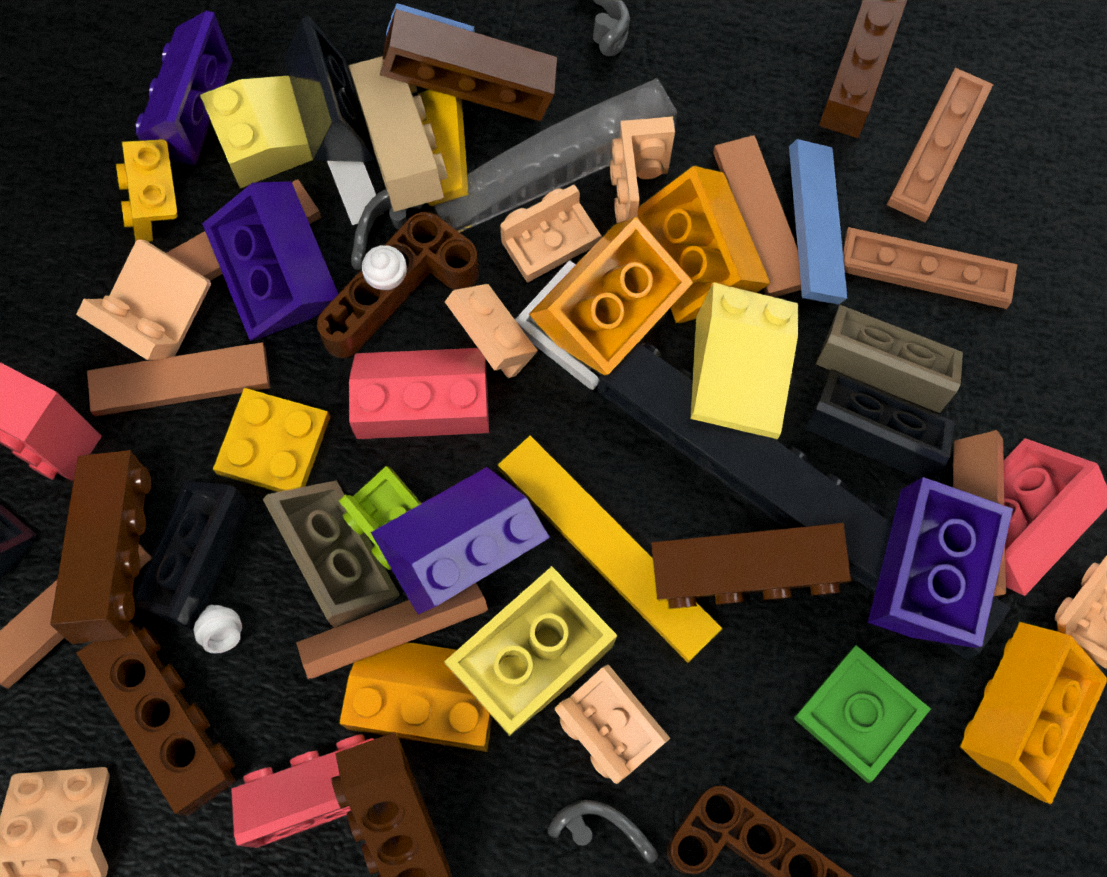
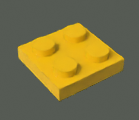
M244 388L213 470L218 475L277 492L305 487L330 420V415L328 411Z

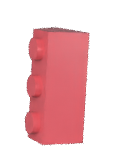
M479 348L356 353L349 378V423L356 439L489 433L486 358Z
M0 363V443L13 450L12 453L15 456L29 463L30 468L53 480L59 474L73 481L78 456L90 455L102 436L56 391Z
M1026 438L1003 460L1004 506L1013 508L1005 542L1006 587L1024 596L1107 509V485L1098 463Z
M364 734L352 736L336 743L338 751L319 757L318 751H312L292 758L290 760L291 768L273 774L272 768L269 767L245 775L243 777L245 784L231 789L234 837L237 846L259 848L346 816L347 812L351 811L349 806L340 808L332 786L331 778L339 775L335 753L374 739L365 740Z

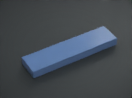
M797 139L789 146L802 298L839 305L847 299L833 149L832 147Z

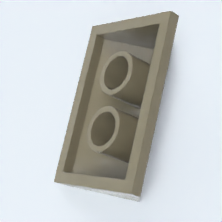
M839 305L816 365L829 370H836L882 391L940 413L957 393L961 385L963 352Z
M337 480L267 494L263 500L326 619L334 628L365 617L400 596L385 567L373 555L371 551L373 545L365 532L362 535L357 534L344 520L342 515L347 511L338 501L344 496V493Z

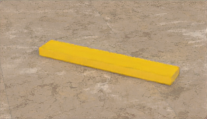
M531 436L498 464V470L527 497L533 506L687 663L722 630L697 602V607L668 609V601L657 600L653 558Z

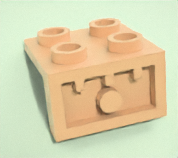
M673 116L620 121L619 138L612 139L613 160H610L612 185H617L618 198H615L617 224L637 217L639 206L637 176L641 179H653L661 174H668L675 135Z
M137 240L110 295L104 296L103 299H83L76 315L147 360L166 359L176 355L211 286V282L146 240Z
M106 767L18 773L11 777L0 816V877L107 876L108 864L96 839L110 778Z

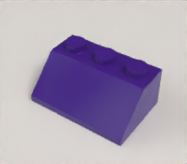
M205 11L176 27L171 42L166 43L162 53L163 64L158 78H153L150 84V99L145 113L139 115L136 123V135L140 141L164 139L167 142L169 160L196 166L211 124L210 117L200 95L224 86L233 61L214 12Z
M292 182L251 183L202 223L250 341L258 340L316 317L338 295Z
M487 467L371 532L417 614L440 605L550 538L527 497Z
M924 477L903 488L900 492L868 623L911 638L974 648L982 647L1013 508Z

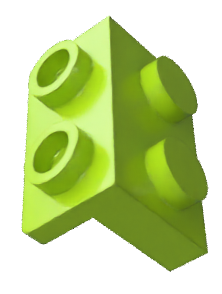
M386 466L354 496L345 494L338 501L347 511L342 515L346 523L359 535L365 532L375 544L371 549L373 555L385 568L390 570L391 567L371 532L422 503L393 469Z

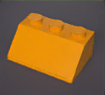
M692 166L638 207L637 218L693 281L692 285L670 307L676 323H684L696 319L713 282L754 293L771 284L724 173Z
M633 217L615 224L542 299L529 315L558 347L601 374L609 375L692 285L693 281L637 217Z
M1019 622L1013 637L1005 645L1004 656L994 677L989 680L985 687L984 698L973 720L966 726L964 739L960 747L982 768L1039 800L1052 804L1107 683V677L1071 635Z
M406 642L354 662L348 678L339 724L347 730L384 736L396 732L398 738L487 752L493 717L445 665L444 661L457 650Z

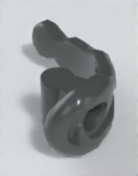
M593 0L608 13L596 15L593 40L599 44L603 55L616 56L622 51L627 41L630 23L629 11L622 0Z
M387 189L378 193L370 200L360 217L351 255V264L356 270H362L368 237L376 218L381 213L390 210L389 214L396 229H400L409 219L407 215L408 208L396 212L393 211ZM423 204L410 208L421 209Z
M580 800L565 806L554 816L548 827L547 832L549 836L558 838L562 829L566 826L572 832L575 843L582 846L587 845L592 839V832L590 827L583 822L582 815L596 814L606 818L620 828L647 862L654 863L658 859L657 850L631 820L613 807L595 800Z

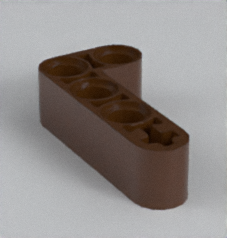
M421 212L413 215L384 245L394 247L403 254L407 265V273L404 280L393 289L380 290L366 282L361 270L322 311L318 318L317 327L325 348L330 354L340 358L354 355L429 273L454 290L473 286L479 277L478 256L473 243L432 213ZM425 235H432L435 237V239L429 243H420L417 241L420 237ZM455 260H465L469 262L465 267L462 268H453L449 266L450 263H452ZM367 296L379 297L377 302L372 305L360 304L361 300Z
M725 786L710 788L696 799L667 845V856L670 864L677 871L684 874H698L706 871L712 865L723 846L726 845L768 877H791L789 874V863L796 855H801L809 861L811 866L810 877H826L827 873L829 877H853L734 790ZM712 796L723 798L730 807L729 818L724 824L712 822L706 814V803ZM754 825L765 828L770 836L769 848L762 854L753 852L747 843L748 831ZM684 837L696 838L703 847L702 859L694 866L683 863L678 855V846Z

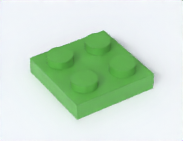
M855 645L795 715L794 719L863 780L870 783L931 709Z

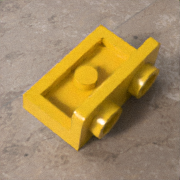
M164 139L122 142L125 163L116 164L119 190L128 189L130 201H121L124 227L134 228L135 242L137 240L153 241L151 221L177 218L167 142Z

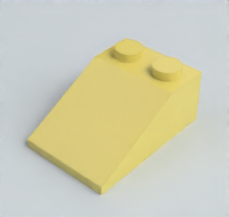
M289 76L241 79L200 95L240 188L313 160Z
M713 282L696 316L690 419L774 439L779 438L798 339V303Z
M551 566L446 659L444 663L510 736L576 682L611 650L617 635Z

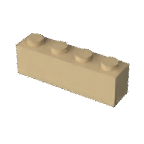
M382 56L349 65V69L393 211L396 212L444 198L440 180L447 179V173L441 153L432 154L431 150L437 149L430 123L422 125L421 122L427 120L421 96L412 97L411 93L417 92L416 86L380 76Z

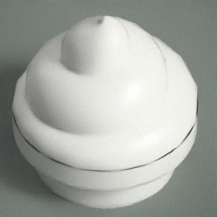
M380 245L372 248L365 255L362 262V272L366 282L372 287L380 290H390L397 287L404 280L407 273V265L403 254L399 250L391 246Z
M209 605L199 615L193 630L196 641L206 651L222 653L238 644L242 623L234 610L220 605Z

